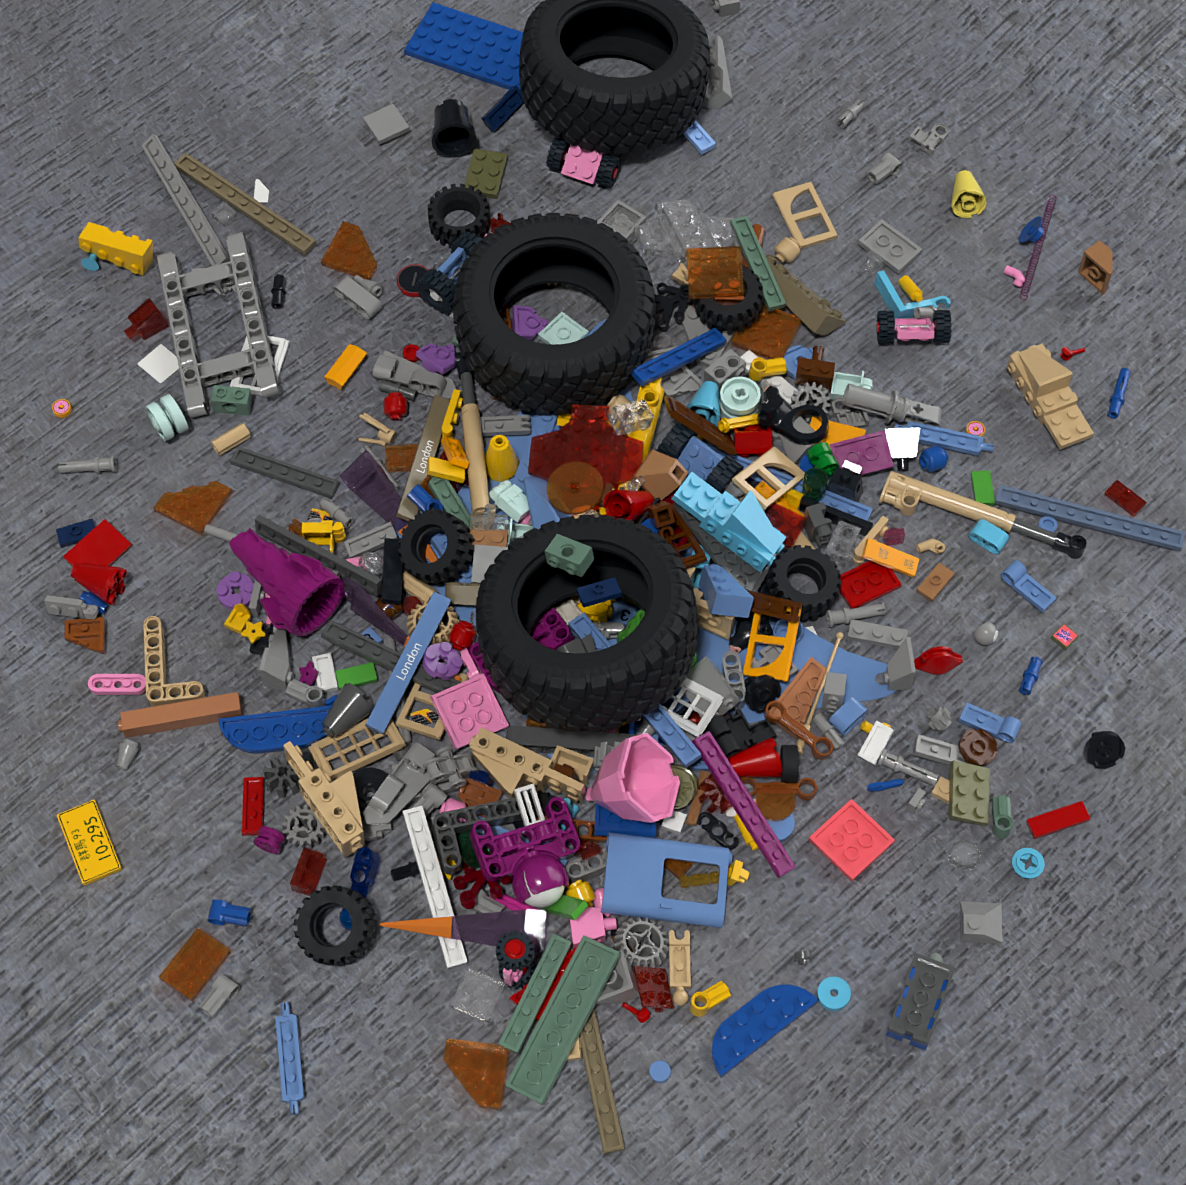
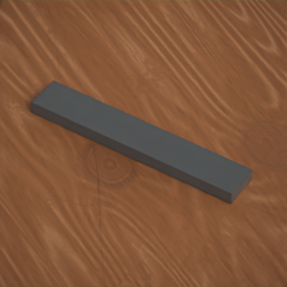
M239 446L230 460L231 465L333 499L340 485L338 480Z

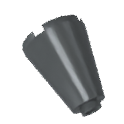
M346 683L342 687L322 723V731L330 738L341 735L371 714L375 707L370 699L366 701L363 697L364 693L351 683Z

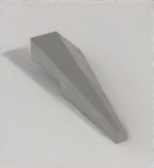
M766 379L760 384L763 393L766 387L771 386ZM801 416L793 423L794 428L801 433L815 432ZM777 430L787 457L796 465L800 463L802 457L807 455L808 450L815 445L798 444Z

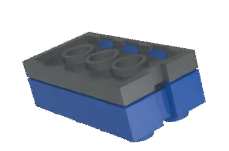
M934 952L928 956L915 953L886 1036L902 1041L903 1038L910 1040V1045L925 1051L955 967L944 964L939 953Z

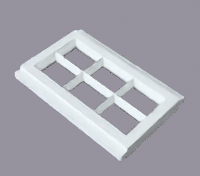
M247 336L242 351L250 349ZM268 336L269 344L278 345L273 357L278 380L290 341ZM254 375L251 386L241 384L244 376L231 380L230 387L250 388L251 394L262 395L260 387H255L256 375Z
M686 677L680 686L682 689L677 697L674 695L670 697L674 700L670 708L662 707L681 729L699 737L720 707L724 697ZM686 690L697 695L692 704L681 699ZM701 698L711 702L706 712L696 707ZM678 703L689 708L683 717L673 712ZM693 710L703 715L698 725L688 720Z

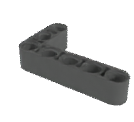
M516 797L441 812L434 817L432 832L441 868L446 874H455L461 864V855L455 834L470 831L477 821H486L491 827L522 820L520 811L515 808L518 806ZM522 797V800H523V803H524V806H525V810H526V813H527V815H528V809H527V806H526L524 797ZM496 810H503L505 815H498ZM483 814L486 818L479 819L476 815ZM464 818L466 823H459L456 819ZM444 822L447 826L441 828L437 823ZM449 841L451 846L446 847L441 842ZM452 859L456 862V865H448L446 861Z

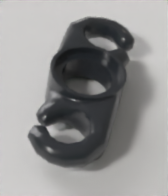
M702 812L699 814L698 825H701L703 817L709 819V823L703 824L701 827L708 832L712 840L721 847L729 848V850H733L738 846L739 840L737 837H734L732 845L726 844V839L732 838L734 835L727 830L723 822L719 821L711 813ZM717 826L723 829V833L718 836L712 833V829Z

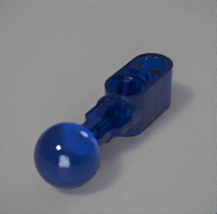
M362 847L356 852L350 874L352 881L351 889L361 893L363 898L367 897L369 888L375 882L380 862L379 855L367 847ZM365 874V879L360 882V877ZM343 908L339 915L340 924L344 929L351 931L352 921L350 914Z

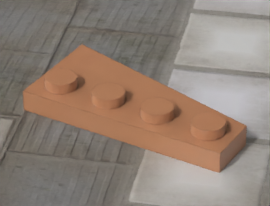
M810 657L777 700L784 705L785 713L802 726L805 723L827 669L812 657ZM771 707L768 711L772 717L781 716L780 710L776 707ZM779 722L775 723L777 726H779L793 738H795L796 740L798 739L796 735H794L791 731H789Z

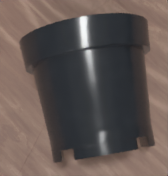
M457 99L445 100L440 106L438 104L434 110L435 120L432 131V147L437 153L445 157H461L468 154L474 149L477 142L474 127L471 125L468 107Z

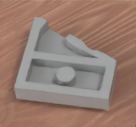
M684 365L664 375L661 387L665 391L664 396L676 397L697 391L703 382Z

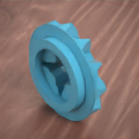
M1022 848L1014 854L1011 866H1013L1014 872L1020 875L1021 878H1029L1031 880L1043 872L1045 862L1043 856L1037 850ZM1031 858L1032 866L1025 870V863L1023 862H1027Z

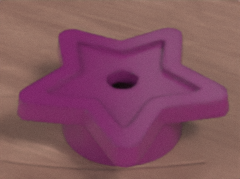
M309 661L305 667L299 668L301 673L299 681L302 683L306 682L311 686L317 679L318 670L313 668L312 661Z

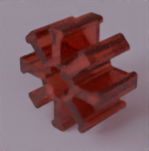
M712 773L700 783L698 789L705 792L698 797L699 802L702 804L709 799L712 801L707 809L708 812L713 813L716 809L720 808V813L724 814L733 807Z

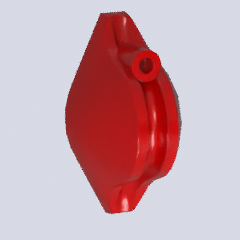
M946 646L931 647L914 660L915 669L936 675L945 674L963 663L962 656Z

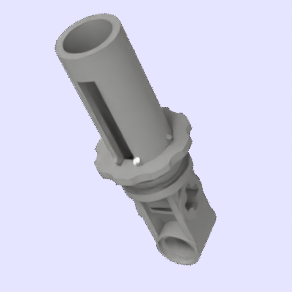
M852 384L846 386L842 405L884 416V423L886 424L890 423L891 419H894L900 423L912 421L940 427L942 409L937 406L912 401L907 397H898V390H893L891 394H885Z

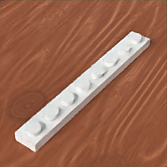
M423 806L404 810L402 812L432 918L453 916L452 939L438 936L446 967L449 969L466 964L467 958Z

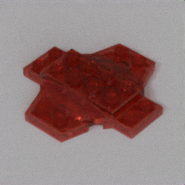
M572 405L571 418L560 430L535 436L531 439L529 475L548 482H555L563 492L562 501L569 511L589 505L597 512H600L601 496L606 483L620 485L635 481L633 476L642 464L643 441L616 432L609 424V406Z

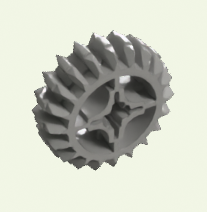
M637 917L635 921L631 918L628 920V923H622L621 928L617 929V935L614 937V942H616L613 946L614 949L619 952L622 950L625 952V957L628 959L630 967L631 965L635 967V972L638 971L639 967L643 972H646L647 968L651 971L654 970L655 965L659 967L662 961L666 959V953L669 951L667 946L669 939H666L667 932H660L662 925L656 927V921L654 920L652 923H649L648 917L644 921ZM650 936H651V937L653 938V940L655 941L656 946H655V944L650 940ZM645 939L643 946L638 950L639 944ZM626 942L632 947L633 953L629 950Z

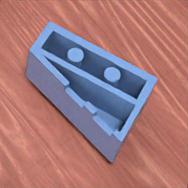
M716 564L711 566L704 565L699 587L701 592H703L710 613L748 618L754 597L723 567Z

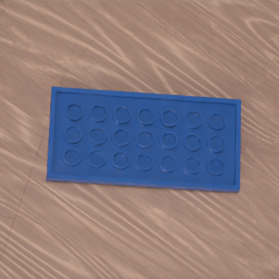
M432 2L405 47V55L508 90L515 85L521 90L519 56L523 32Z

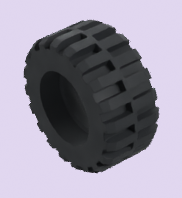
M722 262L718 266L714 264L709 267V270H704L696 280L694 308L696 315L700 317V321L703 324L707 323L708 328H716L721 333L722 331L733 333L735 330L740 332L743 331L744 327L748 328L752 325V322H756L758 315L761 314L763 286L758 275L754 274L752 269H746L745 265H736L735 262H730V264ZM731 289L741 293L744 299L738 304L727 306L717 303L712 297L721 290Z
M430 509L425 510L424 514L418 513L414 516V520L410 519L407 522V528H403L401 532L403 534L402 538H399L398 541L400 545L398 555L402 556L400 562L401 565L405 566L404 569L407 573L427 584H435L437 586L453 582V578L458 579L461 577L460 573L468 569L467 564L473 558L471 552H474V545L471 544L474 539L473 535L470 534L469 527L459 518L439 509H434L433 511ZM445 532L447 547L444 554L437 561L427 563L425 549L428 541L437 533Z
M795 545L793 549L791 547L784 549L773 560L765 577L766 583L764 588L768 592L767 595L803 603L800 621H806L808 618L812 621L816 620L817 617L824 616L827 610H830L840 592L839 589L842 581L840 580V571L836 570V563L834 561L831 562L828 554L824 555L820 549H811V546L805 545V547ZM790 573L808 575L815 581L818 592L805 594L797 591L789 583L787 575Z
M337 885L321 887V890L311 892L310 898H304L302 901L304 906L302 908L298 907L296 911L299 917L294 919V925L297 926L298 930L294 931L295 938L300 940L297 943L300 949L305 950L304 954L308 958H313V961L325 965L344 966L345 964H352L356 962L357 958L361 959L365 956L364 951L366 949L370 950L373 945L370 941L372 938L375 939L377 934L373 932L374 927H377V920L373 919L376 913L373 908H370L369 905L371 903L367 898H363L362 894L358 891ZM334 906H340L345 908L350 914L352 927L349 936L343 943L332 946L323 940L320 933V922L326 911Z

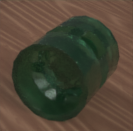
M811 468L805 472L801 490L805 497L818 502L825 497L828 482L826 472L820 468Z
M467 830L456 837L460 855L469 867L477 868L480 865L469 837L470 830ZM483 847V853L486 855H490L489 849L487 847Z

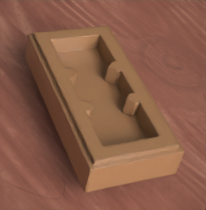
M938 563L917 588L916 592L933 602L954 577L955 573L941 563Z

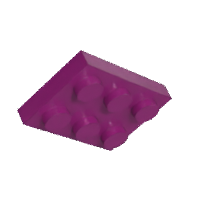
M885 430L830 444L833 452L832 455L837 459L840 468H842L845 460L863 467L861 475L894 467Z

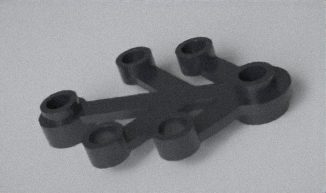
M663 282L657 285L658 294H674L670 298L655 295V302L659 303L655 306L656 314L664 310L661 320L658 321L660 331L668 330V320L673 305L679 302V306L673 315L674 320L677 323L684 321V311L687 302L694 298V288L692 286L684 284L677 288L668 286ZM660 287H665L664 290H659ZM662 323L667 324L665 327L660 326Z

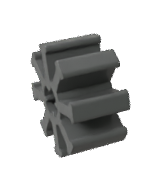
M283 753L282 764H279L276 757L272 756L269 759L272 768H267L266 766L263 768L267 789L272 793L276 788L278 796L281 798H285L286 787L292 790L293 795L299 792L297 783L300 779L287 762L285 753Z

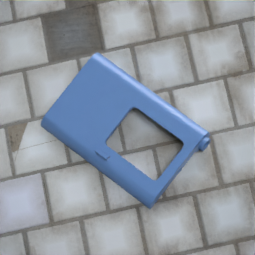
M608 832L606 839L607 860L600 913L640 918L648 917V919L722 928L725 914L728 865L732 862V852H729V848ZM673 859L717 865L719 867L716 904L663 898L661 896L664 860Z

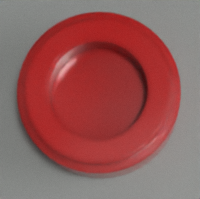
M414 344L407 345L403 349V358L413 363L419 361L420 359L416 357V351L420 348Z

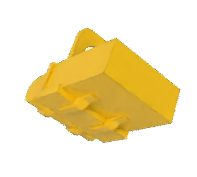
M321 520V523L302 522V537L317 545H330V552L333 554L335 543L344 542L346 537L345 529L341 522H336L334 525L333 520Z

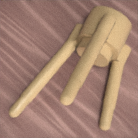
M366 413L359 415L361 419L380 429L378 432L380 440L360 437L358 438L359 441L380 444L384 447L387 443L390 445L393 443L397 431L388 428Z

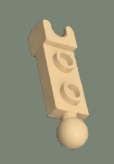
M673 930L669 931L670 989H676L672 999L679 1006L685 1005L689 999L684 989H691L690 931L688 930L685 931L684 938L681 940L675 938Z

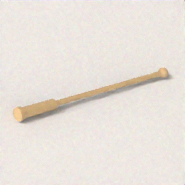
M842 632L836 634L837 640L826 667V672L821 681L807 723L803 725L809 731L811 729V720L825 684L826 674L830 671L840 640L844 638ZM799 738L796 745L798 746V754L801 756L805 742Z

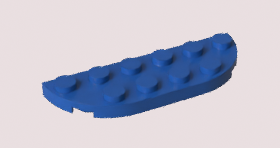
M332 705L219 718V725L226 740L232 746L244 752L266 753L283 751V745L291 741L293 746L297 745L299 748H306L327 736L322 731V723Z
M776 985L765 989L723 1021L715 1033L712 1044V1060L721 1078L816 1005L819 1000L812 993L801 987Z

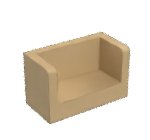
M558 745L551 758L553 766L556 763L570 765L574 768L580 783L588 784L595 768L593 767V758Z

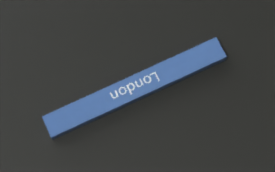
M433 592L365 724L366 727L384 734L451 599Z

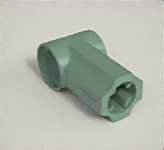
M998 795L992 798V831L995 837L1005 839L1010 835L1013 826L1009 797ZM999 825H1005L1007 828H1001Z

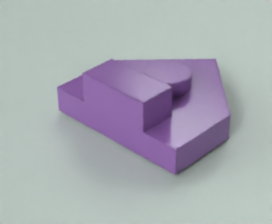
M513 305L511 325L512 330L528 340H533L549 324L532 307Z
M429 343L416 351V357L422 360V367L429 372L443 375L455 367L454 345L447 344L446 347Z

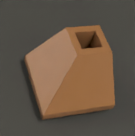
M650 450L633 478L645 491L651 493L654 500L660 498V501H662L681 485L688 471L677 459L658 451Z

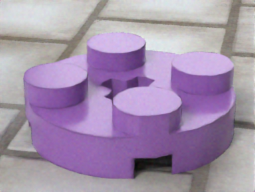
M237 571L231 572L230 575H227L220 581L216 589L220 603L230 610H233L234 605L243 603L248 607L254 582L245 574ZM239 588L241 593L233 595V590Z
M442 642L427 648L422 663L425 671L434 678L437 676L442 678L441 680H450L458 674L463 661L450 643ZM439 659H443L445 664L439 663Z

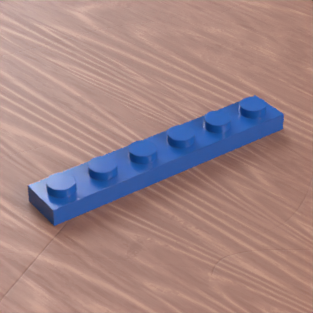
M713 328L638 366L636 369H633L631 375L643 387L725 345L727 339L716 328Z

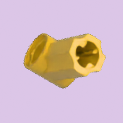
M757 357L752 360L748 375L752 380L760 381L767 376L786 374V361L783 357L768 360Z
M720 981L703 992H696L691 998V1013L697 1017L704 1016L708 1010L731 998L729 988ZM695 1002H703L705 1006L698 1007L695 1005Z

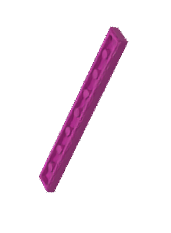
M708 731L695 738L692 743L702 754L703 761L777 878L795 869V864L711 732Z

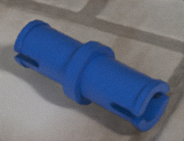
M1031 657L1028 668L1023 673L1024 678L1019 687V692L1026 695V692L1027 695L1031 694L1033 685L1039 678L1038 672L1043 663L1039 657Z

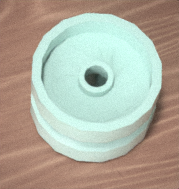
M741 376L733 377L722 385L720 391V413L723 418L731 419L758 414L761 394L756 382Z
M170 394L160 398L161 407L155 402L145 406L152 425L165 442L174 438V430L181 434L189 429L182 411Z

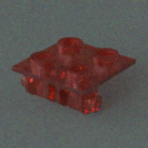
M774 502L766 516L772 526L786 536L783 541L785 545L783 549L792 548L807 518Z
M634 966L642 1007H652L656 1013L662 1012L663 1008L673 1009L666 970L664 968Z

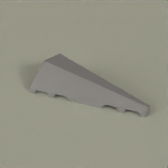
M719 35L713 38L715 42L714 48H711L709 52L711 54L709 78L701 108H721L732 99L723 40Z

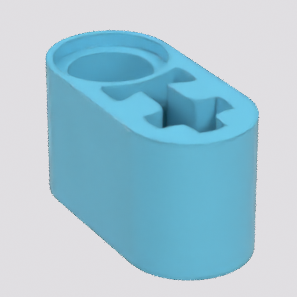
M979 519L968 534L974 543L993 554H999L1009 540V536L1005 531L984 519Z

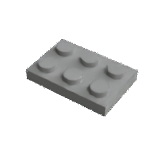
M882 219L860 238L858 245L897 274H900L922 253V248Z

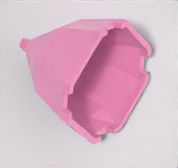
M648 733L625 739L604 757L592 787L587 789L586 800L588 802L594 801L617 816L628 820L652 823L672 816L680 785L679 777L674 776L670 764L674 762L672 755Z

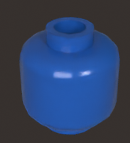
M940 446L924 449L919 457L921 467L928 472L943 469L946 467L948 460L946 450H943Z

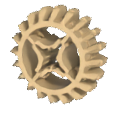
M424 600L422 606L417 604L416 610L411 609V615H408L407 628L409 629L408 634L410 636L428 604ZM452 606L447 608L443 616L448 620L447 627L444 626L441 620L429 646L442 642L450 643L448 637L454 623L459 622L457 619L458 615L454 612Z

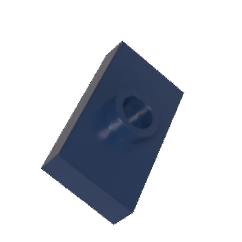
M93 518L56 529L61 548L78 543L95 528Z
M615 577L576 588L583 608L622 597V592Z

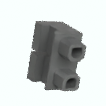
M824 502L806 507L802 522L810 542L815 541L818 548L828 546L830 543L828 538L832 535L830 530L832 521L824 518L826 512Z

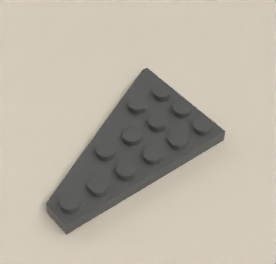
M675 502L673 507L713 562L723 567L745 589L757 592L770 567L766 565L761 572L756 570L699 527L701 521Z

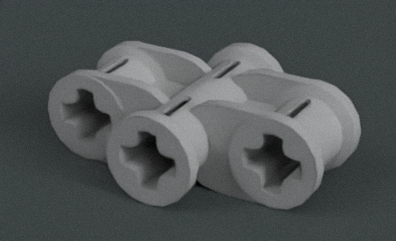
M447 746L439 749L436 752L437 757L427 760L423 766L428 770L430 783L449 780V788L455 790L466 785L465 777H473L478 774L479 770L473 763L472 753L454 756L452 753L453 747Z

